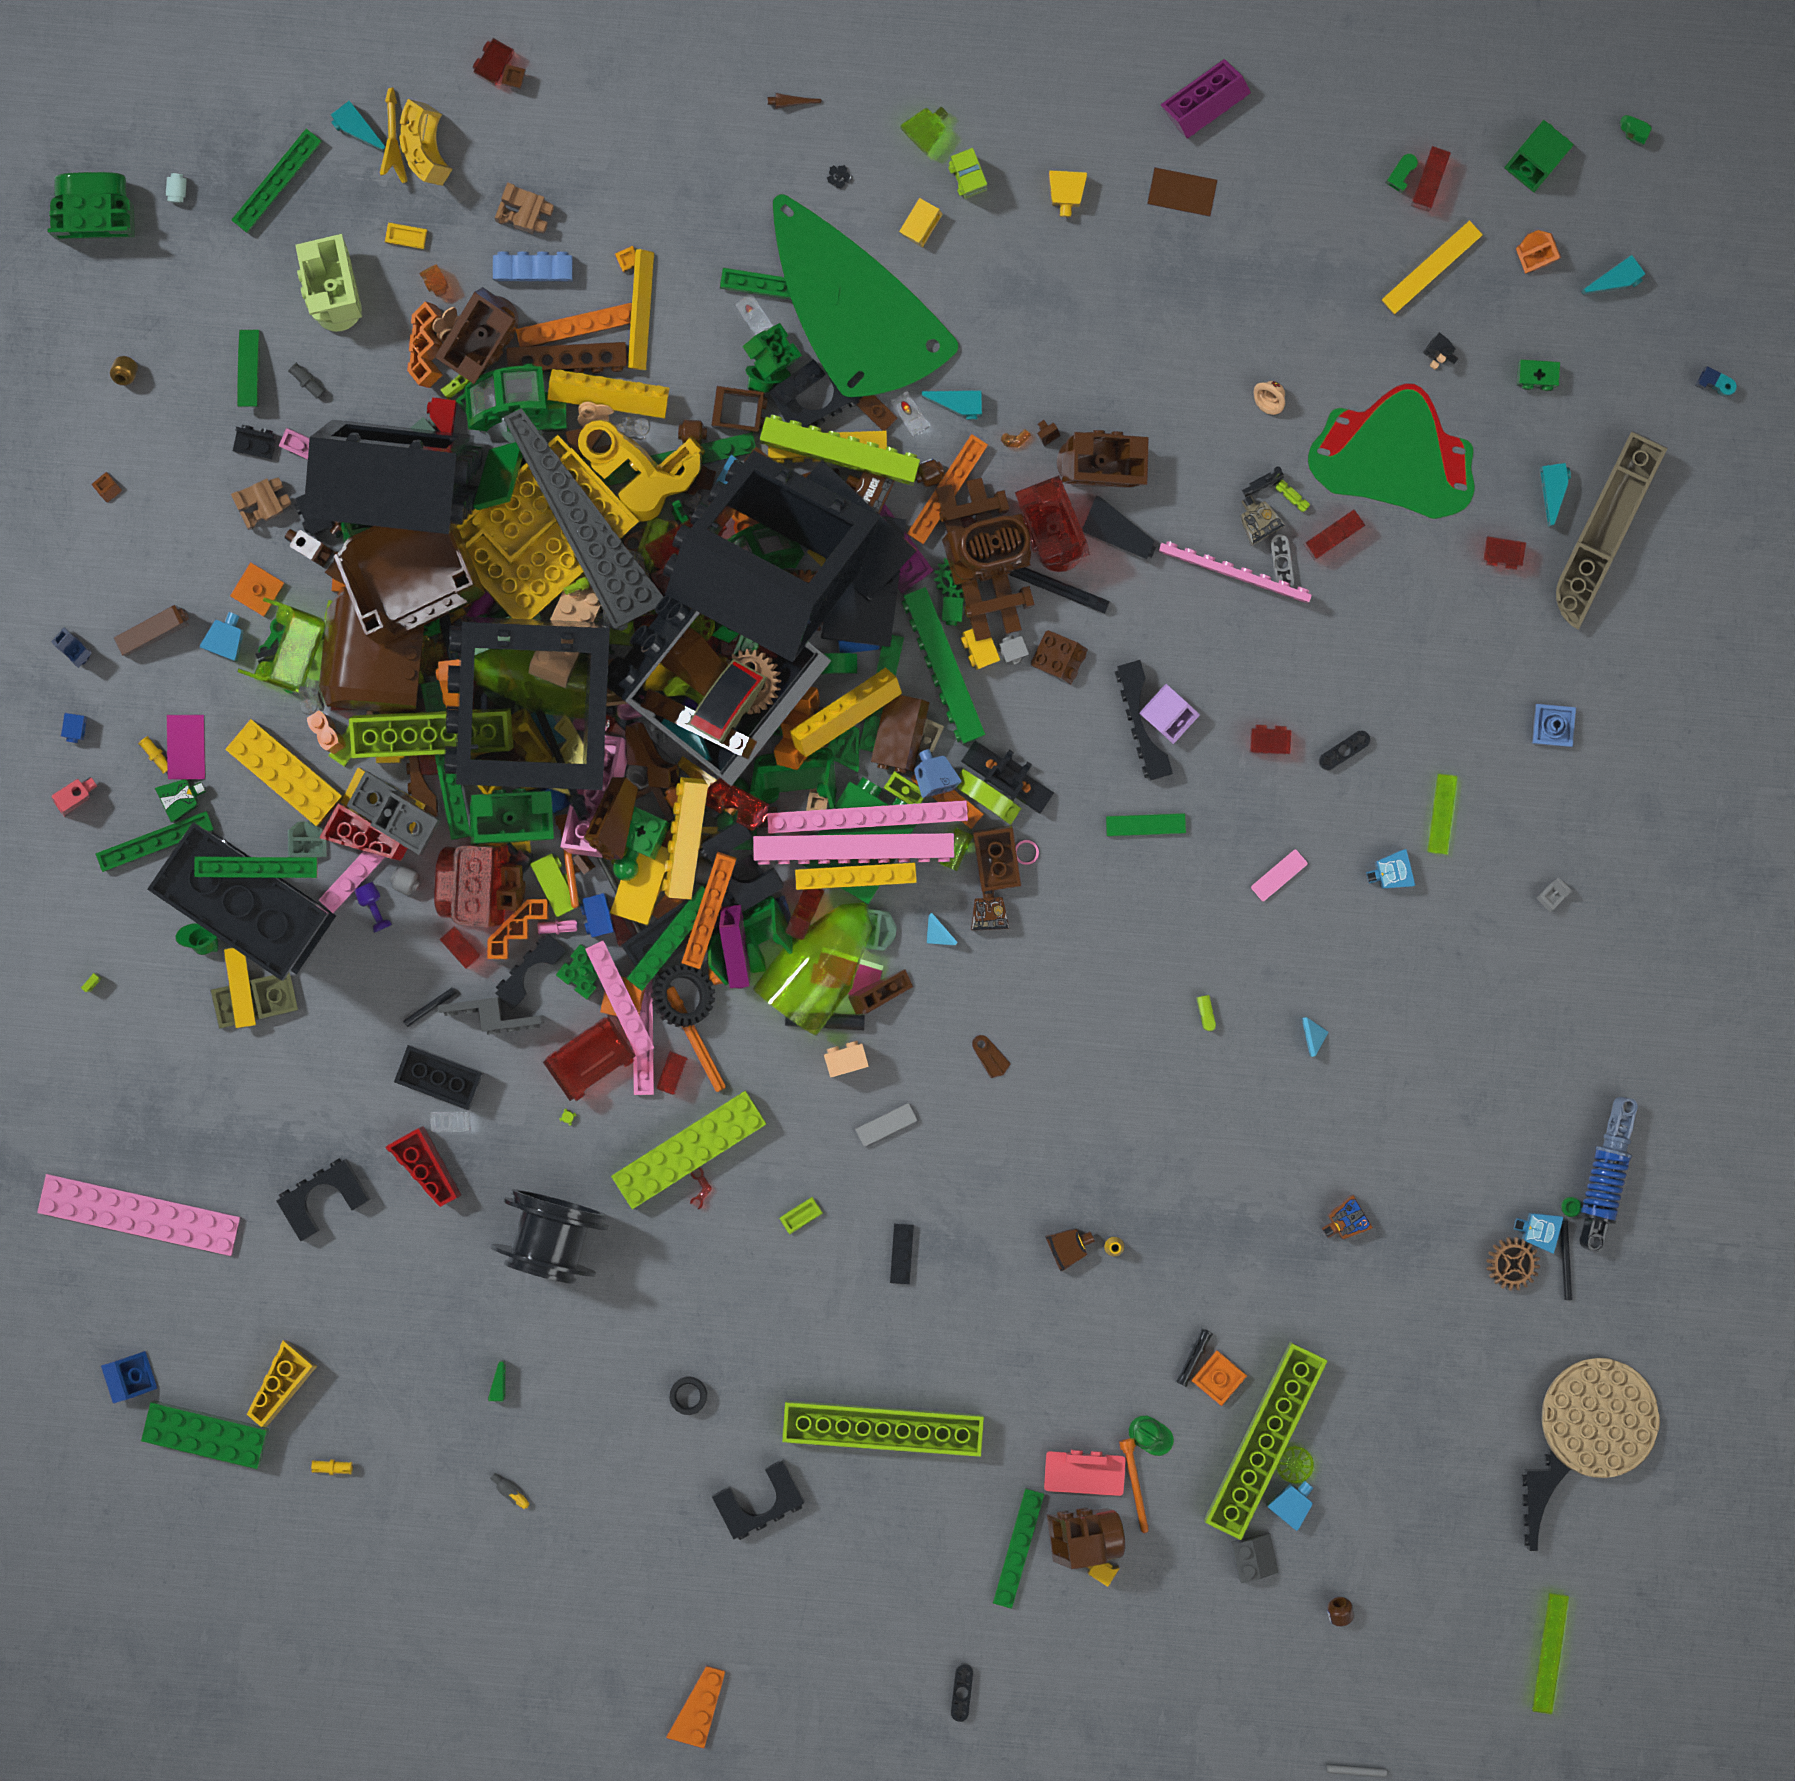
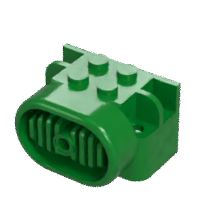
M79 172L55 176V197L51 200L49 211L51 228H48V233L56 240L135 238L134 205L127 198L126 177L124 175L113 172Z
M514 789L512 793H506V790H494L492 794L471 795L469 814L471 844L513 843L554 839L551 791L526 792V789Z

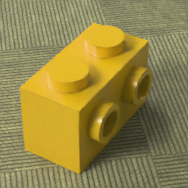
M973 629L961 633L962 637L960 640L964 649H968L970 654L968 661L971 667H975V670L1000 661L992 638L975 641Z

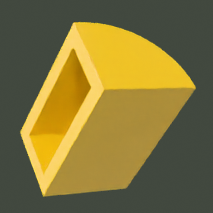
M919 198L899 232L923 248L943 214L939 208Z

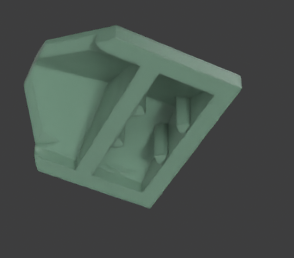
M298 821L288 830V857H327L326 840L319 838L324 829L308 821Z
M863 908L858 948L885 951L895 940L897 927L889 911Z

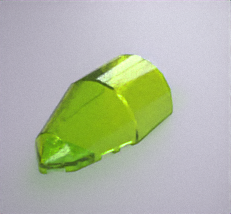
M489 649L475 655L474 681L478 686L481 685L535 713L558 716L566 715L567 717L585 719L587 653H581L566 688L528 673L530 662L535 654L534 650Z
M863 902L840 904L792 938L793 953L789 954L782 948L753 987V990L787 1018L809 1033L817 1036L853 987L855 975L859 969L863 952L872 931L868 906Z

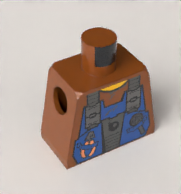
M1351 1194L1327 1214L1331 1223L1324 1226L1322 1230L1327 1238L1338 1233L1341 1239H1346L1370 1230L1373 1227L1354 1195Z

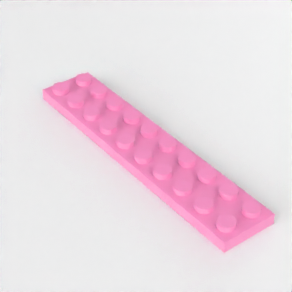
M46 1174L37 1212L232 1256L241 1218L51 1174Z

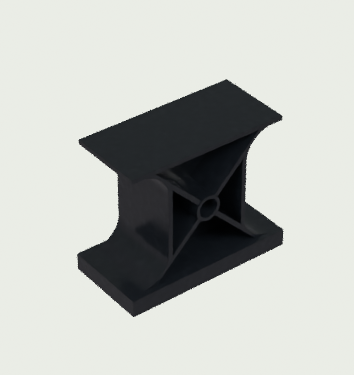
M192 822L147 890L281 981H284L290 971L297 975L337 915L282 878L195 877V857L250 856L213 831L210 833L195 822Z

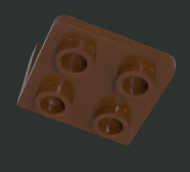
M1048 630L1045 632L1035 652L1031 665L1071 685L1077 677L1081 663L1086 658L1088 649L1078 642Z

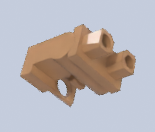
M507 182L501 198L502 202H500L495 215V221L499 224L513 223L514 228L530 234H534V232L544 234L548 223L540 220V215L542 213L551 217L554 205L545 201V198L541 195L525 191ZM505 205L519 209L517 213L514 211L510 212Z
M279 477L269 481L266 478L248 488L231 494L248 530L253 529L261 519L268 521L284 513L283 510L292 504L287 494L277 498L274 493L284 488ZM252 506H258V510L253 511V513L244 512V510Z

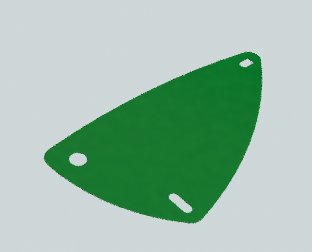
M780 194L774 198L773 216L777 247L792 303L814 352L842 395L846 397H862L902 388L929 375L955 355L958 350V342L955 337L905 285L876 259L831 224L789 196ZM785 204L794 212L792 217H788L780 210ZM827 284L840 286L837 305L827 303V299L834 300L836 290L827 288ZM935 339L939 342L940 347L937 352H929L927 350L926 343L928 340ZM858 371H862L864 377L853 388H849L847 386L848 381Z

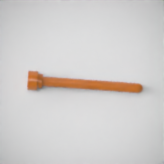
M568 814L555 816V824L561 830V837H563ZM563 849L571 906L578 908L579 900L572 854Z
M1124 1439L1119 1441L1120 1450H1123V1453L1126 1455L1140 1529L1142 1533H1147L1149 1528L1133 1454L1135 1451L1134 1447H1136L1135 1439Z

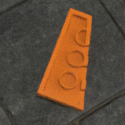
M706 1665L666 1738L700 1748L705 1747L725 1670Z

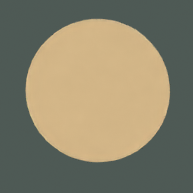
M1607 1358L1583 1360L1563 1370L1549 1386L1542 1405L1544 1435L1556 1457L1573 1471L1595 1478H1609L1622 1475L1641 1464L1655 1444L1660 1425L1657 1400L1646 1380L1630 1366Z

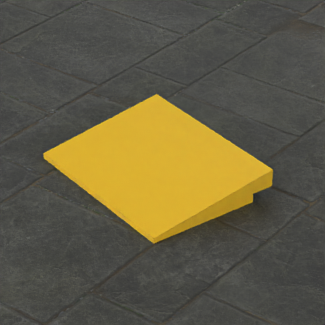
M558 435L548 443L619 539L639 523V520ZM527 463L519 469L510 502L481 510L475 509L472 515L469 514L468 520H464L463 525H457L483 589L511 618L533 619L564 591V587L569 586L583 573Z

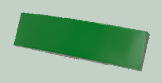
M239 330L237 407H258L260 330Z

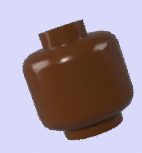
M684 420L682 424H679L678 440H681L683 444L692 436L701 445L702 440L707 439V428H703V423L700 420Z
M934 459L921 462L916 475V482L921 483L924 487L940 483L942 477L945 476L941 463Z
M1336 1597L1328 1603V1616L1333 1625L1343 1627L1353 1621L1354 1611L1349 1599Z

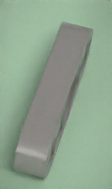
M1278 534L1270 542L1275 582L1278 583L1279 580H1283L1282 574L1278 576L1277 572L1289 570V574H1285L1287 581L1290 580V587L1292 588L1294 586L1289 541L1286 536ZM1277 538L1285 542V545H1282V552L1286 551L1287 555L1279 554L1275 556V552H1279L1278 546H1274ZM1281 557L1288 561V565L1284 569H1280L1276 564L1277 560Z

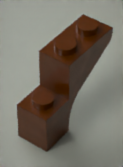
M636 721L626 725L627 764L648 767L647 778L649 786L671 788L679 783V764L669 763L658 754L642 722Z

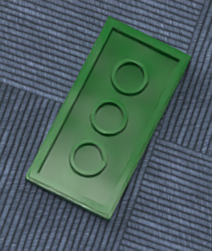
M516 442L489 449L473 505L476 510L511 501L523 457Z

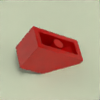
M432 397L431 402H428L427 414H430L429 417L441 432L453 433L457 402L456 400Z

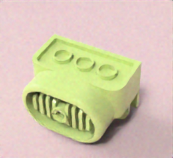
M342 234L295 245L300 270H297V274L302 284L301 293L303 299H305L309 314L327 330L338 332L351 328L359 318H362V306L349 251Z

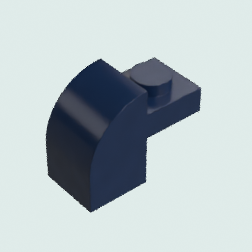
M65 627L51 641L78 668L85 664L92 654V651Z

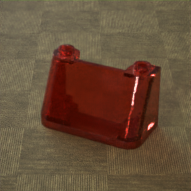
M607 1015L551 1053L543 1060V1063L569 1101L573 1099L578 1101L585 1096L584 1091L617 1067L622 1065L624 1067L629 1066L635 1061L633 1058L636 1055L612 1018Z

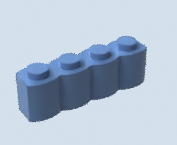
M497 252V255H493V280L573 281V256L569 255V252H557V255H549V252H537V255H529V252H517V255H509V252Z

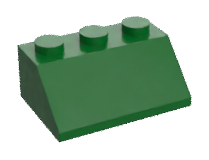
M545 392L546 410L539 418H528L537 430H542L543 432L568 431L567 403L547 400L548 392ZM532 393L507 394L508 403L533 401Z

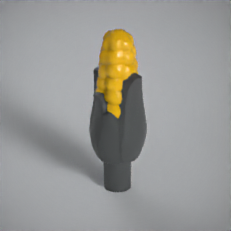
M496 1473L493 1474L490 1479L497 1485L496 1488L500 1494L509 1499L514 1506L517 1504L523 1509L529 1507V1502L523 1496L524 1492L520 1491L510 1480L502 1479Z

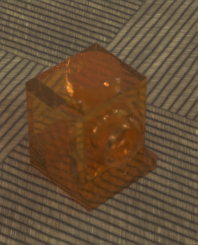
M437 264L419 273L422 279H427L424 283L429 292L433 290L436 297L447 292L446 289L449 286Z

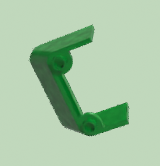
M820 748L807 756L798 770L777 765L774 753L764 754L756 758L750 795L757 817H761L762 804L774 803L779 797V792L817 789L818 795L828 798L830 809H834L837 785L834 757L831 749Z
M768 896L744 912L742 911L745 933L750 931L758 945L773 938V941L778 945H782L789 954L793 953L792 931L778 902L772 896ZM718 925L713 929L708 944V966L726 986L729 984Z

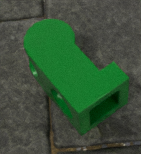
M1405 154L1387 179L1386 184L1402 194L1408 185L1403 181L1417 167L1418 160L1416 156Z

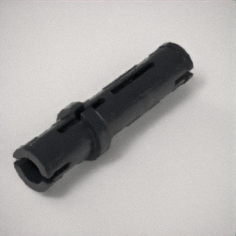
M1201 1328L1195 1343L1191 1345L1192 1349L1175 1382L1187 1387L1202 1354H1205L1207 1351L1205 1348L1213 1333Z

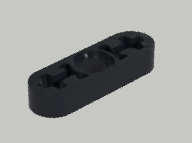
M1357 731L1323 753L1319 757V766L1324 770H1331L1369 745V734L1365 731ZM1358 734L1360 736H1365V744H1357L1355 746L1357 750L1354 751L1352 744L1349 743L1348 740L1351 739L1353 743L1358 739ZM1341 745H1347L1350 748L1348 756L1340 755L1339 748ZM1335 750L1336 756L1341 760L1338 762L1336 758L1331 761V767L1329 765L1324 766V757H1332L1334 755L1332 751Z
M967 1663L959 1664L955 1670L951 1716L957 1722L965 1721L969 1715L973 1669ZM963 1668H967V1671L970 1672V1675L967 1674L965 1682H969V1685L965 1683L957 1684V1680L962 1681V1674L959 1671H962ZM960 1687H965L968 1690V1694L964 1698H960L956 1694L957 1689ZM955 1700L959 1702L967 1701V1705L962 1704V1710L965 1714H962L961 1717H957V1713H954L959 1707V1703H955Z

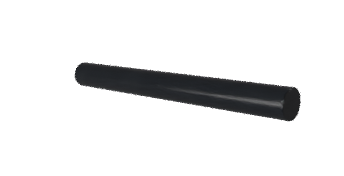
M1562 1221L1560 1230L1564 1300H1572L1568 1221Z

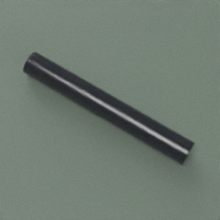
M453 987L449 988L403 1022L407 1027L411 1026L438 1007V1005L455 995L456 991Z

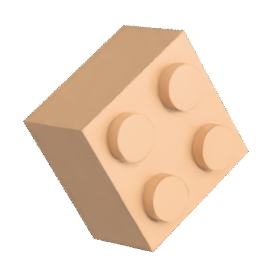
M858 1041L846 1043V1048L839 1049V1046L827 1049L828 1053L824 1054L830 1078L869 1067L863 1043L858 1044Z

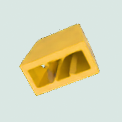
M1049 170L1051 202L1054 206H1060V217H1071L1072 207H1080L1087 173Z

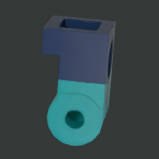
M1708 366L1703 369L1695 385L1701 389L1709 386L1717 390L1718 394L1724 397L1733 394L1737 388L1736 382L1732 378Z

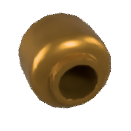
M117 357L110 369V377L118 385H130L136 377L138 365L130 357Z

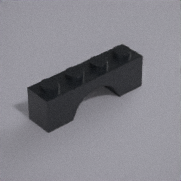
M550 934L547 936L542 935L536 942L538 945L534 951L529 950L523 956L525 961L520 966L516 964L509 972L511 976L507 981L503 979L496 986L498 991L495 994L512 1009H515L527 996L524 987V978L527 971L538 963L555 965L567 951Z

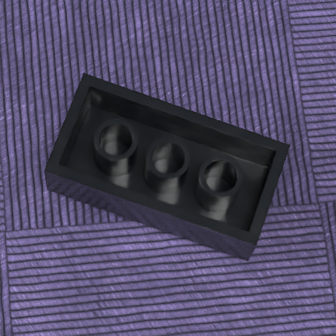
M407 1045L394 1083L470 1110L484 1072L413 1045Z

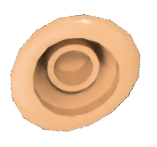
M1268 381L1266 383H1258L1254 387V399L1260 410L1271 415L1279 414L1284 410L1286 404L1285 390L1280 383Z

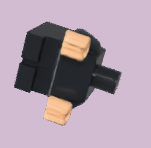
M1440 332L1432 338L1423 351L1426 356L1431 355L1434 358L1430 363V367L1434 370L1438 368V362L1442 364L1448 360L1455 364L1458 360V357L1453 354L1456 350L1455 347Z

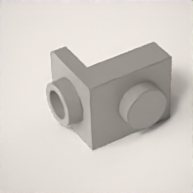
M1557 878L1536 899L1551 912L1572 891L1564 881Z

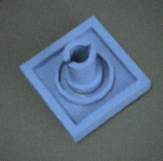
M1535 704L1532 744L1573 747L1576 707Z

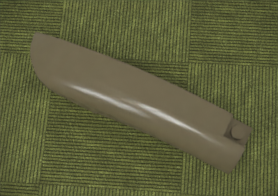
M1631 431L1557 584L1556 600L1560 612L1565 620L1578 630L1668 447Z

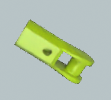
M459 374L440 390L447 399H450L463 390L470 381L464 378L465 382L460 384L459 381L464 377Z
M1210 996L1196 997L1203 1029L1206 1031L1214 1030L1216 1022Z

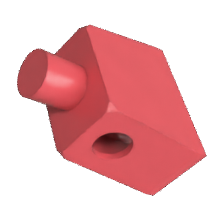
M91 777L82 783L79 779H76L51 796L52 801L65 817L90 799L89 792L96 788L97 785ZM80 791L81 794L79 796H74L73 792Z

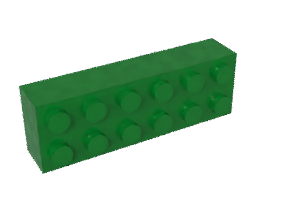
M154 1400L150 1402L141 1441L258 1469L261 1465L269 1428Z

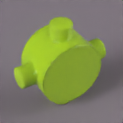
M564 1109V1113L559 1120L560 1122L568 1123L570 1126L574 1117H576V1113Z

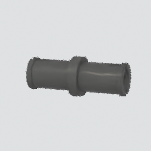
M297 362L288 370L300 382V386L302 388L305 387L316 399L324 393L325 389L313 379L311 374L304 371Z

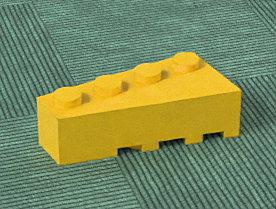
M283 1340L247 1415L260 1427H267L316 1369L317 1365L289 1341Z

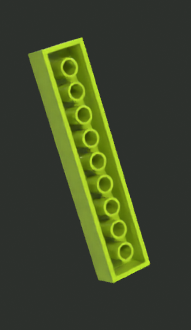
M1289 1342L1204 1518L1205 1523L1239 1540L1242 1539L1328 1360Z
M786 1400L782 1442L981 1457L984 1415Z

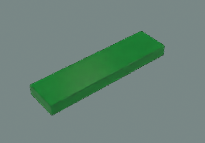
M1185 813L1106 816L1107 836L1186 833Z

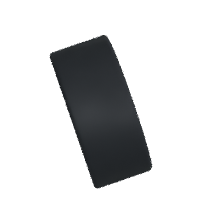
M683 1377L673 1384L669 1399L672 1407L677 1412L683 1415H693L704 1407L707 1401V1390L699 1379ZM686 1384L696 1386L700 1392L699 1402L690 1408L682 1406L677 1400L678 1389Z

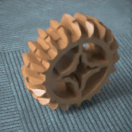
M1507 1237V1244L1499 1240L1501 1247L1499 1248L1494 1244L1492 1247L1496 1252H1488L1489 1255L1493 1256V1259H1486V1262L1492 1263V1266L1486 1267L1487 1270L1494 1271L1490 1273L1489 1277L1494 1278L1497 1276L1494 1283L1498 1284L1502 1281L1500 1287L1504 1289L1508 1284V1290L1512 1291L1513 1285H1515L1516 1290H1520V1283L1525 1288L1528 1287L1526 1280L1533 1283L1534 1280L1530 1276L1531 1274L1538 1276V1273L1533 1270L1534 1268L1540 1269V1265L1534 1264V1262L1540 1260L1539 1257H1533L1537 1250L1529 1251L1533 1245L1529 1243L1525 1247L1526 1241L1524 1239L1518 1244V1237H1514L1513 1243L1510 1237ZM1513 1247L1522 1249L1514 1256H1509L1505 1252L1506 1249ZM1525 1255H1527L1529 1260L1527 1271L1521 1265ZM1500 1256L1505 1261V1266L1501 1273L1498 1270V1259ZM1507 1258L1517 1259L1516 1265L1519 1269L1514 1267L1510 1269L1511 1264ZM1514 1271L1522 1276L1516 1280L1505 1279L1507 1274L1509 1275Z

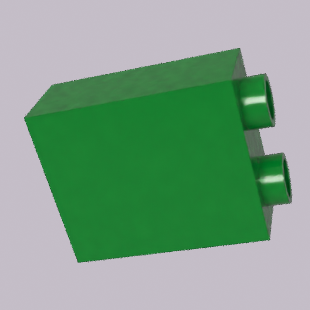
M862 777L857 786L851 782L848 783L834 809L890 805L878 799L882 788ZM896 797L892 805H906L907 803ZM917 824L820 830L818 835L912 834ZM850 859V863H838V860H830V864H818V860H810V864L801 865L808 869L894 864L896 859H890V863H878V859H870V863H858V859ZM880 885L841 887V889L869 905Z

